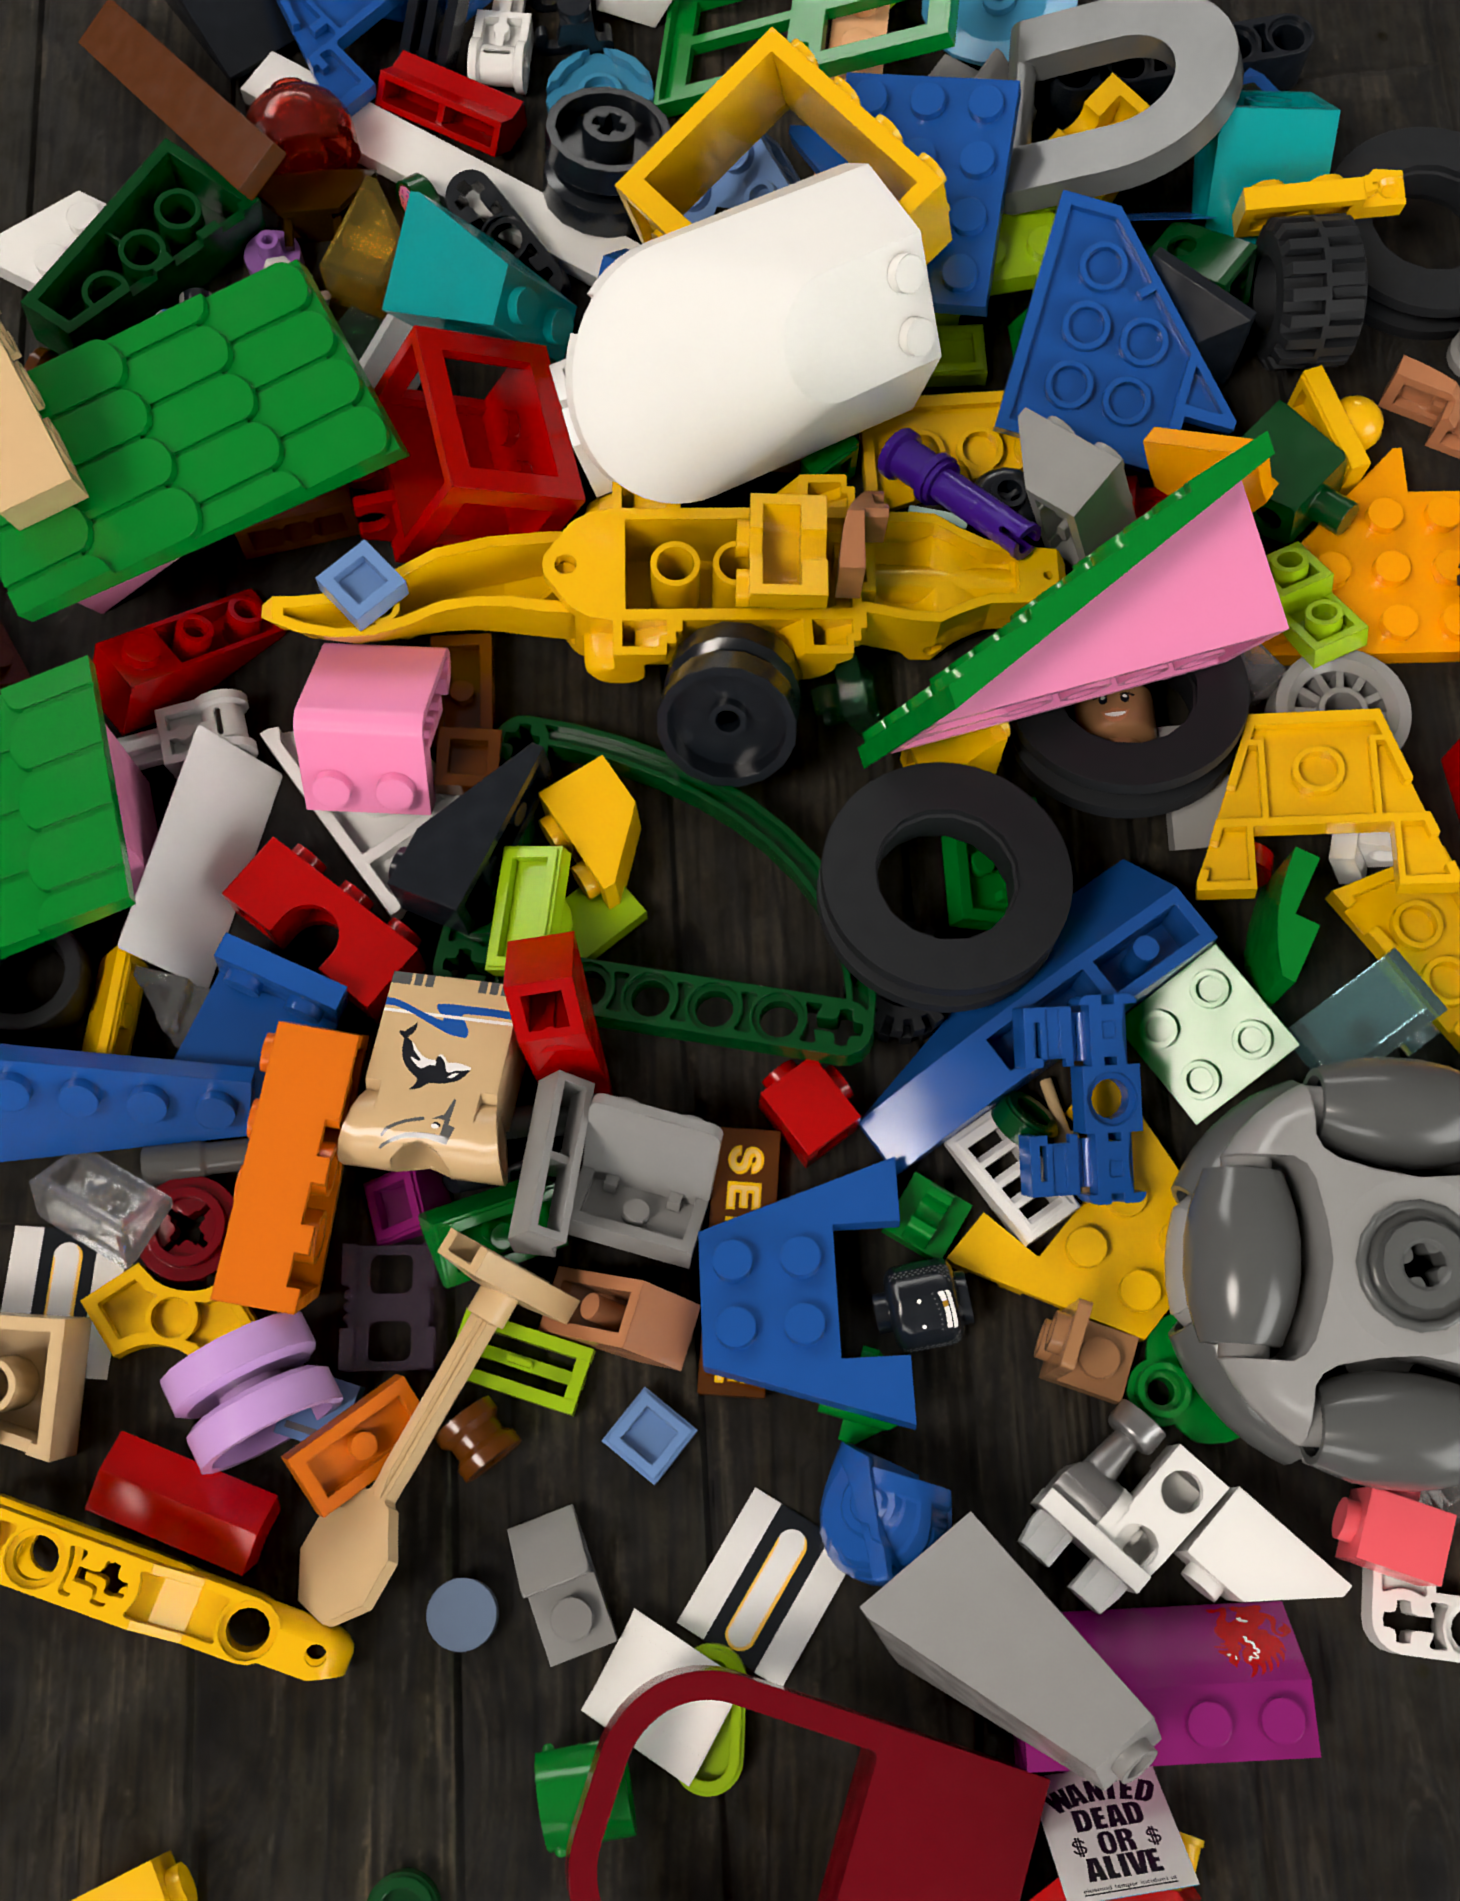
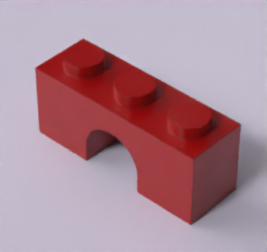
M273 836L222 892L223 896L238 915L283 950L305 928L321 924L337 928L339 930V939L336 948L318 970L323 976L347 986L349 1002L379 1024L394 971L422 974L428 968L417 948L422 943V940L397 918L392 917L386 924L369 911L374 906V903L349 881L345 880L338 887L322 873L327 869L326 866L306 847L298 843L291 850Z

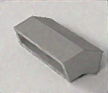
M561 1070L540 1079L538 1082L508 1235L509 1243L513 1252L556 1257L557 1246L567 1242L589 1121V1107L593 1099L595 1083ZM560 1106H568L569 1111L560 1154L552 1151ZM547 1176L556 1177L546 1228L538 1225L546 1179Z

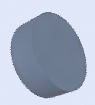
M456 1578L441 1585L432 1595L426 1612L427 1626L433 1639L443 1648L454 1652L470 1651L486 1643L493 1635L499 1620V1606L495 1594L486 1584L474 1578Z

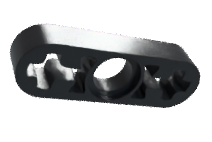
M469 169L456 174L446 189L445 200L448 210L495 241L498 235L506 229L514 228L520 230L522 243L514 256L527 267L532 264L544 278L549 279L548 283L569 300L571 284L568 275L487 175L478 170ZM472 190L479 194L480 200L493 214L486 222L469 206L466 195Z

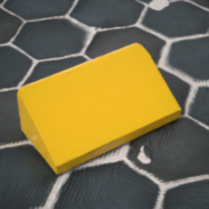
M118 945L102 958L99 965L82 1047L84 1052L131 1055L148 966L141 958L120 949Z

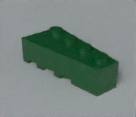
M165 138L20 301L36 340L62 355L90 340L100 339L104 341L155 316L162 309H169L179 303V296L184 290L195 287L201 288L242 259L248 242L261 231L266 230L261 200L255 197L251 201L218 171Z

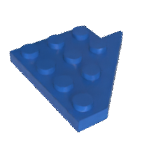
M1063 190L1053 219L993 431L1020 438L1018 415L1026 407L1046 419L1049 416L1060 418L1071 427L1075 435L1093 445L1097 442L1109 445L1122 457L1125 464L1124 468L1151 475L1143 440L1154 427L1181 430L1183 422L1230 434L1234 431L1237 421L1122 206Z

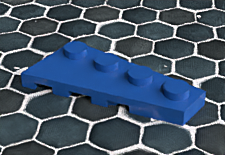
M0 1044V1162L247 1136L248 1117L255 1100L256 1067Z

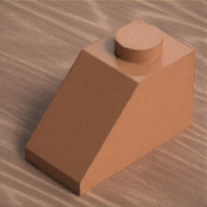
M562 1266L558 1267L553 1286L580 1300V1303L567 1325L542 1316L538 1328L539 1331L637 1362L678 1371L682 1370L688 1347L692 1341L693 1331L701 1308L700 1304L643 1280Z

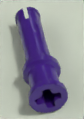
M903 428L895 432L882 448L877 466L879 473L889 480L899 479L911 487L918 501L926 506L942 505L1005 549L1016 560L1024 559L1034 550L1035 546L1022 538L1027 535L1034 541H1039L1041 527L1035 522H1030L960 474V467L955 458L947 453L936 454L922 444L921 436L911 428Z

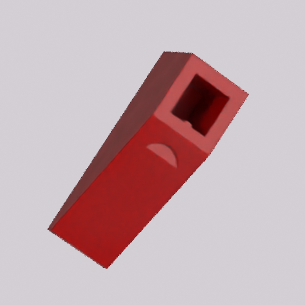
M250 588L96 643L93 663L96 668L103 712L122 735L156 723L154 710L191 701L199 695L206 693L282 638L286 630L261 618L264 602Z
M571 931L508 941L503 989L518 1044L537 1082L561 1070L595 1083L594 1093L613 1095L575 932Z

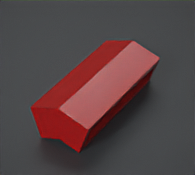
M403 50L393 66L380 70L375 105L493 157L511 151L527 126L524 101Z
M121 1431L99 1468L85 1510L243 1576L258 1562L266 1538L281 1511L278 1495L221 1471L202 1475L196 1461Z

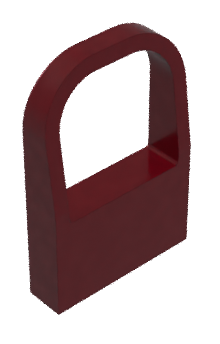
M692 1665L676 1668L650 1679L629 1695L610 1718L601 1735L571 1826L565 1858L566 1884L570 1901H601L597 1881L599 1851L630 1753L642 1733L658 1717L679 1705L700 1700L731 1703L861 1747L818 1901H1020L1051 1779L1037 1772L1028 1773L1015 1763L732 1669L711 1665Z

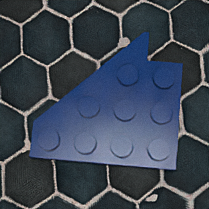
M847 72L845 81L857 93L861 106L874 118L878 114L887 117L899 130L903 138V144L916 156H919L921 153L928 154L938 163L946 176L945 190L947 202L951 209L949 211L952 241L926 265L934 313L987 317L1021 98L1020 81ZM790 125L789 136L792 145L816 174L838 165L849 163L809 126Z

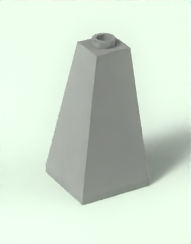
M971 1511L860 1606L869 1623L899 1665L1100 1789L1106 1791L1118 1779L1123 1784L1132 1782L1145 1772L1155 1760L1158 1751L1154 1746L1162 1738L1154 1716Z

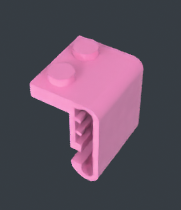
M324 643L297 702L293 717L294 737L307 810L432 815L436 796L430 747L443 711L441 695H448L450 688L451 659L448 648Z

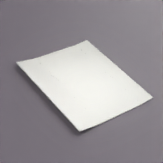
M634 1608L620 1639L581 1711L606 1727L610 1718L625 1699L650 1679L676 1668L692 1665H720ZM700 1700L679 1705L651 1723L633 1748L689 1787L733 1704L715 1700Z

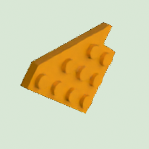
M1392 448L1346 496L1360 505L1355 519L1347 530L1337 536L1321 525H1318L1301 544L1334 573L1332 593L1369 626L1367 645L1357 649L1358 651L1367 653L1384 664L1460 662V586L1457 585V576L1460 574V568H1458L1460 564V491L1408 492L1402 448ZM1283 633L1242 653L1245 667L1291 666L1302 657Z

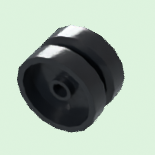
M612 87L582 88L559 99L550 108L545 127L544 150L547 157L543 169L542 192L548 209L563 224L584 234L608 238L629 236L637 233L616 190L615 184L670 129L666 115L652 101L631 91Z
M722 621L702 627L678 645L668 666L665 688L661 694L657 710V736L668 758L683 772L693 778L710 785L741 787L763 781L784 766L796 744L798 716L802 700L803 673L794 652L776 634L754 624Z

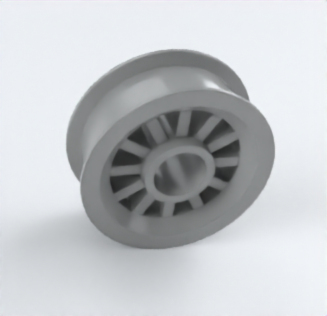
M1354 650L1315 669L1301 657L1285 672L1264 709V713L1380 708L1400 749L1408 738L1412 723L1409 696L1398 676L1377 658L1358 650Z

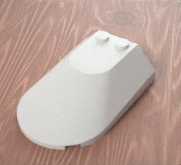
M845 163L647 241L617 258L604 270L587 293L592 299L584 313L578 334L571 333L568 342L565 363V387L570 418L584 451L606 478L618 483L631 493L661 503H692L716 496L914 408L942 357L921 231L869 163Z

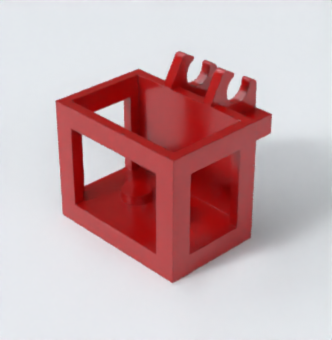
M419 325L413 326L374 388L410 456L349 483L352 488L381 491L356 496L352 499L356 517L369 513L385 514L379 520L359 523L361 538L390 541L395 562L407 563L433 548L487 536L561 531L586 499L563 416L562 406L559 402L549 365L551 363L546 345ZM444 358L507 368L485 399L456 396L452 393ZM419 371L423 391L407 389Z

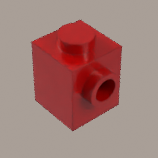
M790 1059L774 1069L762 1081L766 1089L760 1093L759 1108L776 1131H781V1137L805 1168L809 1167L857 1131L861 1115L848 1100L853 1096V1092L845 1078L833 1065L823 1068L818 1061L806 1059L797 1065L793 1059Z

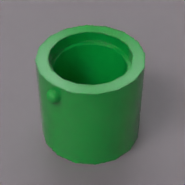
M599 1740L555 1748L553 1744L546 1743L542 1751L535 1753V1783L543 1837L548 1852H555V1855L559 1858L566 1856L571 1826ZM628 1761L602 1843L637 1835L635 1804Z

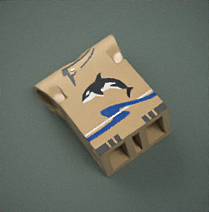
M394 971L365 1077L366 1090L358 1096L351 1106L338 1138L337 1155L339 1162L343 1165L395 1172L432 1169L454 1180L499 1186L507 1185L508 1148L506 1132L510 1130L527 1060L517 1041L503 984Z

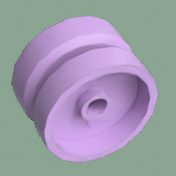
M299 1311L295 1315L287 1313L273 1314L235 1329L189 1354L170 1368L160 1379L161 1388L175 1418H201L193 1426L186 1439L202 1475L214 1474L235 1467L292 1439L273 1432L278 1421L310 1407L316 1419L319 1420L332 1413L342 1404L343 1396L329 1367L302 1366L310 1358L316 1347V1341L302 1312Z

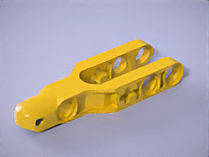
M0 1493L1 1585L125 1630L179 1643L234 1664L250 1665L257 1663L304 1681L331 1679L346 1674L354 1653V1642L350 1634L340 1625L334 1627L323 1625L311 1613L276 1601L264 1592L207 1572L162 1551ZM39 1535L53 1540L58 1548L59 1559L54 1570L44 1569L34 1558L33 1548ZM116 1562L121 1566L118 1578L122 1582L127 1583L118 1593H112L107 1589L110 1577L100 1573L109 1563ZM82 1567L89 1569L86 1571L85 1580L78 1578ZM255 1608L265 1614L270 1626L269 1634L265 1640L257 1645L244 1646L233 1639L230 1634L229 1623L231 1616L238 1610ZM317 1644L323 1646L326 1653L321 1658H312L306 1650L311 1645Z

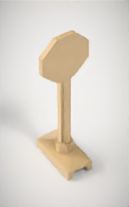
M453 1228L450 1229L437 1252L469 1278L481 1285L467 1308L472 1313L386 1459L372 1487L369 1489L365 1487L325 1518L319 1515L300 1548L298 1601L321 1624L329 1627L337 1626L371 1611L398 1565L399 1512L395 1508L396 1501L411 1479L497 1327L500 1329L505 1327L517 1305L567 1325L580 1303V1300L553 1286L544 1278Z

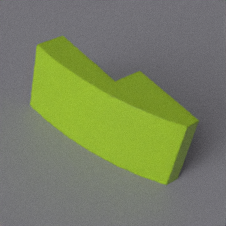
M1299 541L1266 555L1289 629L1282 633L1313 669L1367 645L1369 626L1332 593L1334 573Z

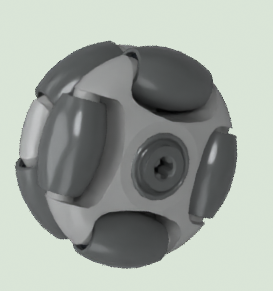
M1382 1056L1349 1058L1314 1067L1307 1073L1302 1084L1294 1080L1283 1081L1249 1096L1231 1108L1204 1133L1190 1151L1171 1187V1192L1177 1205L1173 1207L1170 1216L1164 1258L1165 1287L1170 1314L1178 1320L1168 1333L1169 1340L1183 1372L1198 1395L1219 1419L1247 1444L1282 1465L1292 1464L1301 1459L1302 1463L1339 1479L1379 1490L1421 1492L1459 1486L1460 1071L1446 1065L1419 1059Z

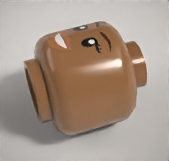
M1143 685L1074 704V721L1090 734L1113 742L1143 743L1156 739L1158 736L1154 701L1149 689Z

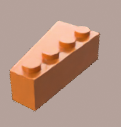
M278 1021L276 1033H267L260 1056V1071L266 1073L260 1098H256L253 1101L248 1117V1147L244 1163L239 1170L235 1183L234 1204L210 1300L295 1315L319 1297L344 1165L339 1162L337 1155L338 1138L343 1122L358 1097L369 1036L286 1021Z

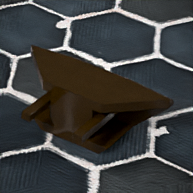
M334 168L273 174L256 197L261 200L262 204L280 216L281 231H284L286 251H295L294 238L299 244L334 241L336 247L344 246V240H347L354 234L352 201L377 178V169Z

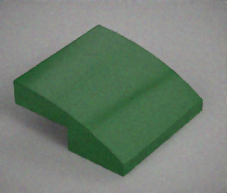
M1298 847L1292 850L1271 876L1267 884L1261 889L1247 931L1243 974L1245 979L1269 1007L1296 982L1320 927L1319 924L1296 914L1320 860V857Z

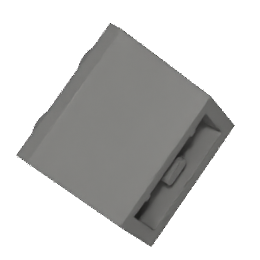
M1025 407L1018 415L1025 489L1036 522L1041 527V538L1044 547L1057 549L1063 558L1064 564L1073 570V565L1094 552L1096 548L1136 520L1132 503L1133 497L1129 491L1124 470L1125 464L1122 457L1109 445L1102 442H1097L1093 445L1075 435L1071 427L1060 418L1049 416L1046 419Z

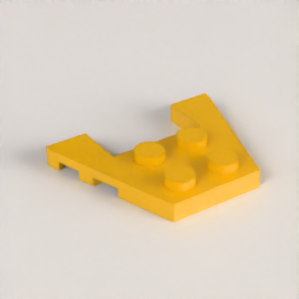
M1380 708L1248 715L1221 808L1210 837L1203 866L1197 879L1196 900L1254 899L1256 897L1255 836L1373 832L1390 833L1396 894L1458 892L1460 888V870L1455 860L1450 861L1438 837L1441 831L1431 811H1425L1414 789L1412 772Z
M1105 1079L1095 1086L1092 1091L1091 1101L1097 1114L1105 1118L1117 1112L1121 1105L1122 1096L1116 1083L1110 1079ZM1071 1105L1064 1114L1073 1121ZM1143 1118V1131L1131 1132L1134 1189L1146 1192L1144 1200L1138 1203L1112 1202L1108 1205H1095L1082 1201L1081 1207L1070 1216L1039 1256L1025 1247L986 1213H983L945 1260L956 1270H963L966 1274L970 1272L995 1282L999 1287L1021 1295L1023 1293L1060 1308L1059 1311L1064 1310L1079 1298L1092 1302L1093 1307L1089 1318L1090 1321L1139 1337L1138 1342L1140 1343L1148 1337L1169 1310L1165 1287L1164 1258L1170 1216L1173 1207L1177 1205L1172 1195L1171 1187L1179 1170Z

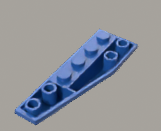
M1122 859L1073 893L1067 920L1047 960L1037 974L1017 992L999 1002L975 1010L952 1012L864 1114L858 1126L884 1160L895 1156L897 1177L991 1110L1003 1096L1012 1091L1019 1090L1061 1060L1044 1059V1068H1015L1012 1008L1067 1006L1072 996L1128 993L1135 997L1136 1003H1124L1126 1013L1152 995L1208 950L1218 936L1177 886ZM1080 1005L1071 1006V1012H1080ZM1034 1023L1035 1058H1037L1036 1028Z

